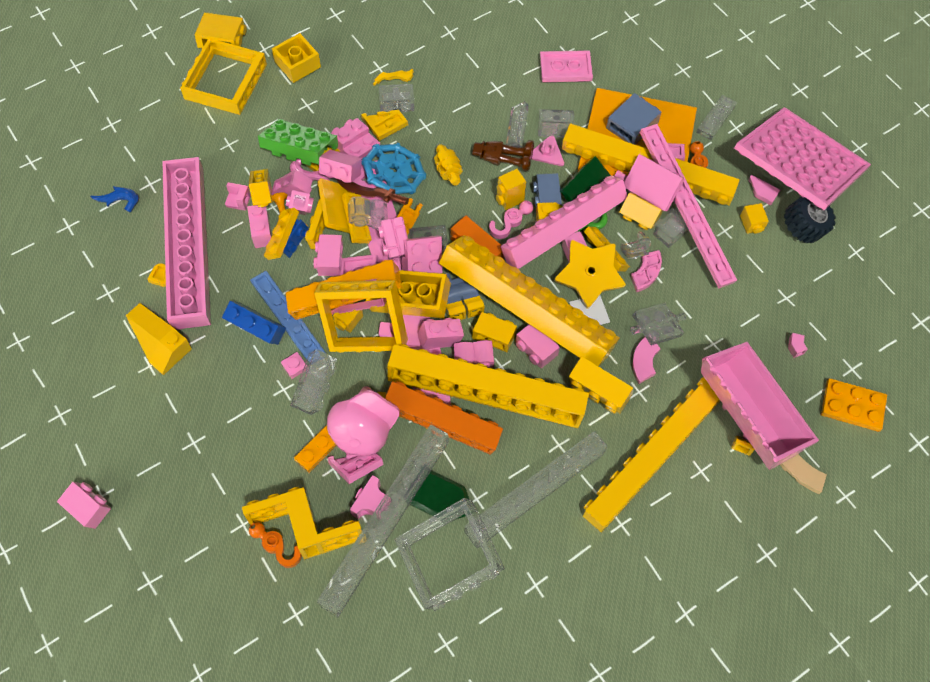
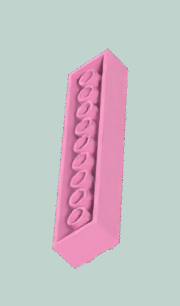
M199 157L162 161L167 321L176 330L211 325L203 167Z

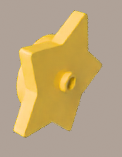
M571 240L569 264L556 276L555 282L576 290L587 309L591 307L602 292L624 288L626 284L613 266L616 245L609 244L592 249ZM588 269H592L595 273L590 274Z

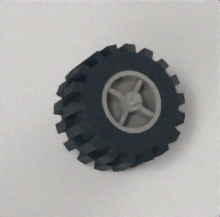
M801 196L786 208L784 214L786 220L784 222L788 226V231H791L792 236L797 237V240H803L804 243H814L833 230V226L836 224V216L833 214L834 210L830 206L823 210L815 206L806 197Z

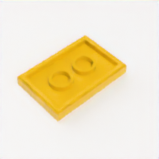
M320 178L318 180L325 227L350 233L342 195L344 192H351L344 189L339 183Z

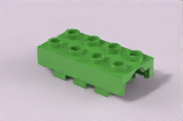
M283 119L276 120L270 125L271 128L265 129L258 135L260 147L270 150L272 155L281 157L284 154L286 159L296 161L298 158L301 159L302 164L309 166L312 163L319 165V157L324 153V150H328L327 147L333 148V150L338 148L337 135L305 127L297 123L287 122Z

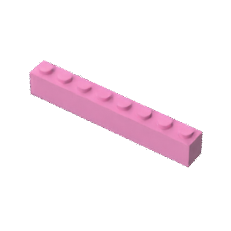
M614 176L606 177L603 182L592 186L589 191L579 194L576 199L565 203L562 208L551 212L548 217L537 221L532 227L524 229L518 236L508 239L507 243L501 246L506 263L518 269L626 200L628 195L623 179Z

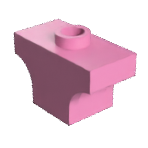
M372 475L364 489L360 488L355 496L356 501L350 508L351 515L359 519L363 515H372L378 519L389 503L388 496L379 490L381 485L377 477Z

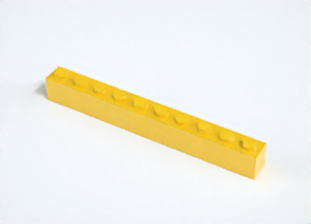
M571 123L562 143V150H565L567 153H574L585 159H591L593 156H596L602 165H609L630 172L639 154L654 161L647 148ZM675 158L693 194L699 195L704 199L717 201L722 205L730 206L740 179Z
M704 376L697 384L699 387L695 391L691 389L685 398L687 400L683 404L680 402L674 408V414L671 417L667 416L662 421L660 430L655 429L649 435V442L647 444L642 443L635 451L637 455L634 458L630 456L623 464L625 468L621 472L617 470L610 478L612 482L608 486L604 484L597 492L599 496L594 501L590 499L584 506L585 512L583 517L601 533L720 402V399Z

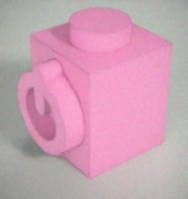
M292 190L291 196L287 195L286 206L289 209H297L299 214L306 215L311 213L314 198H311L310 194Z

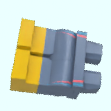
M445 273L451 283L446 307L447 317L463 320L466 319V314L468 318L484 312L485 305L480 298L478 290L458 276L456 279L451 280L450 274Z

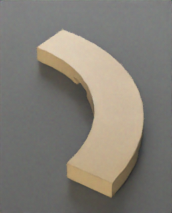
M799 454L780 464L783 470L794 477L799 484L817 494L822 493L827 474L809 465Z

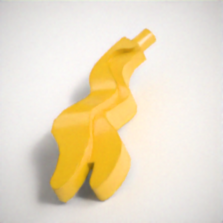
M411 69L409 71L400 70L391 73L382 72L374 79L373 85L379 84L382 80L393 79L408 82L413 78L414 71Z

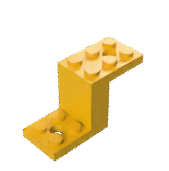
M304 487L291 488L287 493L281 495L272 494L262 501L253 500L242 507L243 514L250 525L254 522L263 523L289 514L298 549L304 560L364 540L359 521L354 522L353 520L347 521L341 527L335 529L334 527L326 528L319 534Z

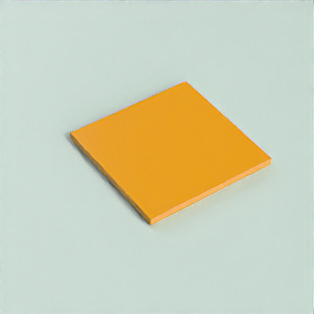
M597 88L587 129L622 140L606 129L608 117L632 95ZM642 97L662 112L658 126L667 143L684 144V161L687 162L697 107ZM643 138L636 144L647 148ZM581 156L578 171L590 159H585ZM603 165L611 176H615L618 169L609 165ZM620 170L621 172H623L624 174H626V175L628 176L629 172L624 171V170Z

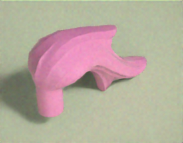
M296 159V161L290 164L291 172L296 169L313 181H318L320 178L329 180L326 176L319 174V170L310 172L302 169L300 166L302 165L301 159Z

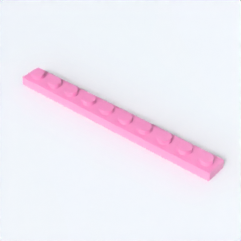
M658 124L641 129L640 134L654 162L685 178ZM684 179L674 198V202L718 289L733 284L737 279L686 179Z

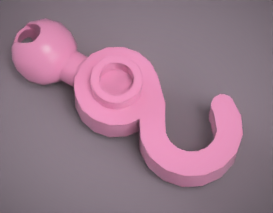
M523 201L519 209H508L504 216L505 229L497 230L495 228V221H491L489 225L490 234L497 239L508 237L511 227H517L521 224L522 215H528L533 211V204L529 201Z

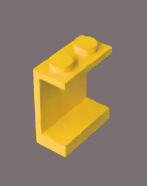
M204 12L194 34L197 48H202L208 39L231 42L233 45L241 46L242 37L246 34V25H244L243 18Z

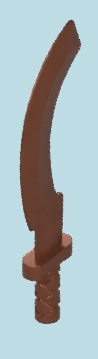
M337 179L344 189L355 194L370 197L379 196L384 198L383 201L386 203L394 200L407 205L409 202V198L395 194V189L392 188L389 190L380 187L369 188L358 185L353 181L345 183Z

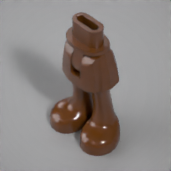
M528 140L524 147L505 145L501 141H487L486 144L485 141L482 143L475 142L472 155L480 156V159L497 166L504 162L519 166L523 171L529 172L533 157L534 141ZM504 154L521 156L522 158L511 157Z

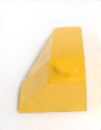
M141 303L126 314L149 363L162 375L167 373L192 350L184 336Z

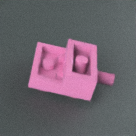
M441 236L404 239L405 256H402L403 271L443 273L442 265L439 264L442 257Z

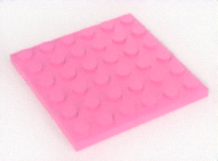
M785 107L737 142L734 147L742 156H746L755 165L762 167L771 176L778 178L786 186L791 187L799 195L806 197L815 206L823 210L830 206L871 165Z

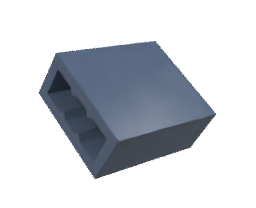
M634 93L608 117L606 129L623 141L636 145L642 139L641 129L658 124L662 112Z

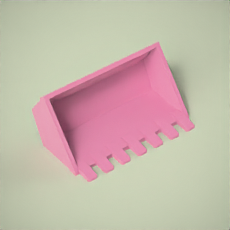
M748 342L702 359V375L722 402V408L729 412L743 432L744 440L748 439L769 470L793 458L804 449L819 441Z

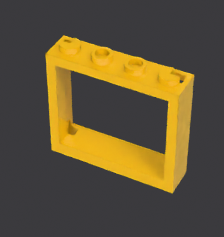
M208 39L206 44L202 46L199 56L196 57L194 65L189 69L186 79L182 82L180 89L183 98L240 115L267 66L265 54L222 41ZM215 54L251 64L232 100L195 89Z
M396 280L320 282L314 294L330 352L392 351L394 344H407L408 337ZM386 298L395 337L338 338L328 299Z

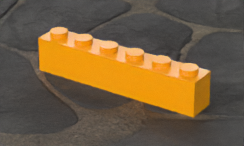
M384 260L379 264L365 266L363 269L349 271L343 275L321 281L396 280L397 289L402 288L399 267L393 260ZM313 282L308 286L294 288L292 291L286 292L288 313L295 320L319 313L314 292L320 282ZM367 298L328 300L330 308L334 309Z

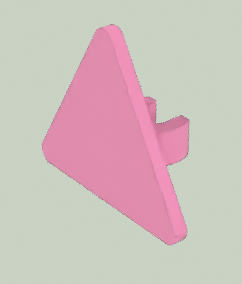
M550 135L533 150L531 160L564 166V160L554 135Z

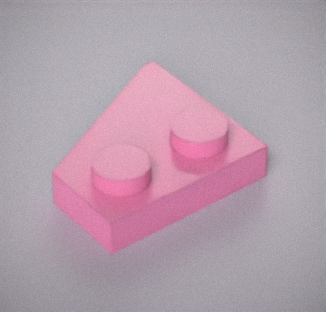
M346 453V457L334 459V456L328 457L329 465L348 484L383 465L382 458L376 453L362 457Z

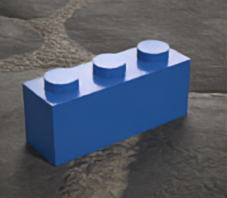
M229 301L222 316L228 322L270 344L278 345L286 330V327L234 301Z

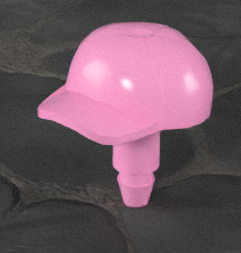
M364 386L359 394L347 401L338 402L331 408L327 417V430L337 447L345 453L361 457L370 456L379 452L386 444L389 431L398 419L400 409L378 393L372 391L370 387Z

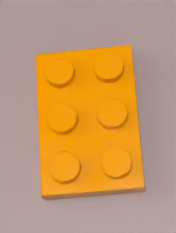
M829 378L826 382L821 416L880 432L883 428L887 394Z

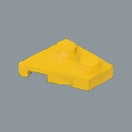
M399 110L377 112V115L369 116L366 113L361 114V119L379 141L408 126L407 119Z

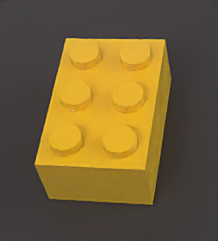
M583 357L580 358L569 375L572 388H580L584 392L589 393L588 398L597 404L599 401L605 404V409L613 414L616 412L621 414L633 395V387Z

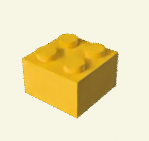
M301 33L272 48L275 63L293 83L321 68L319 53Z

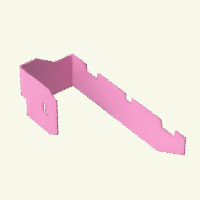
M381 298L348 304L331 310L333 315V313L337 312L340 314L353 310L369 309L372 306L380 307L385 305L387 299Z

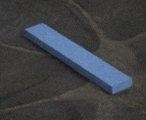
M264 271L250 280L252 285L279 323L286 327L285 331L309 365L325 357L326 352L302 319L295 320L288 313L286 297L268 272Z

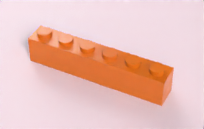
M392 381L384 398L400 409V417L490 455L496 450L503 428L493 421H484L477 414L463 412L458 406H449L439 398L426 396L421 390L407 388L402 382Z

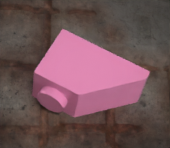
M295 169L274 181L272 195L284 192L291 196L292 190L310 194L313 180Z

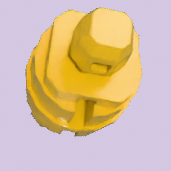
M439 144L436 148L437 154L434 157L436 169L443 180L450 181L452 185H458L461 181L460 174L463 172L460 160L454 150L447 149L445 145Z

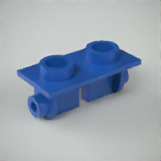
M296 219L283 253L288 258L296 251L297 246L309 230V227L301 219L300 221Z

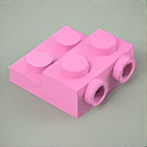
M358 118L347 120L342 128L336 127L331 133L337 135V149L341 153L358 158L366 157L374 144L380 145V142L369 133V128Z

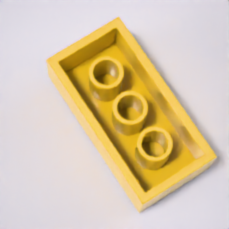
M399 270L402 288L397 290L403 315L444 318L451 286L447 275ZM367 298L366 301L377 300L381 298ZM387 300L384 306H372L369 308L371 312L389 313Z

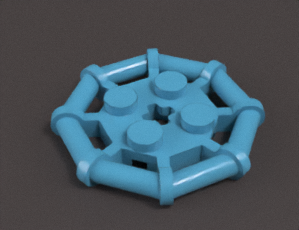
M398 142L386 145L374 144L371 151L361 161L369 184L386 190L390 188L395 189V194H414L427 175L423 170L419 154H414ZM394 151L393 154H384L383 152ZM377 155L379 160L377 162L372 161V159ZM412 164L415 165L416 171H412ZM410 178L415 179L412 183L408 182Z

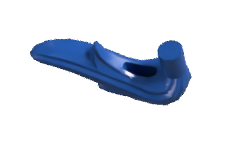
M113 186L115 191L102 196H90L95 201L107 203V207L115 201L127 200L128 203L124 209L130 213L139 199L135 191Z

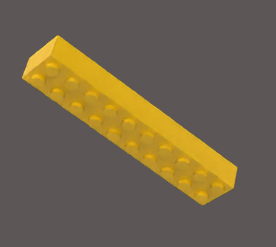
M463 235L448 244L440 259V265L577 357H583L598 367L610 355L620 339L612 330L604 328L597 320L589 318L580 309L574 308L565 299L557 297L550 289L542 287L533 278L527 277L518 268L510 266L503 258L495 256L488 248L480 246L469 236Z
M404 344L393 345L387 365L388 381L402 382L407 386L574 428H579L585 415L589 393L584 392L580 388L571 389L560 383L551 384L540 378L531 379L520 373L511 374L500 368L491 369L487 368L484 364L475 365L468 363L464 359L455 360L444 354L435 355L427 350L412 349Z

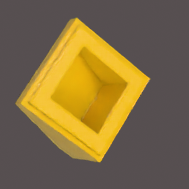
M735 436L731 448L748 456L751 455L755 449L750 442Z

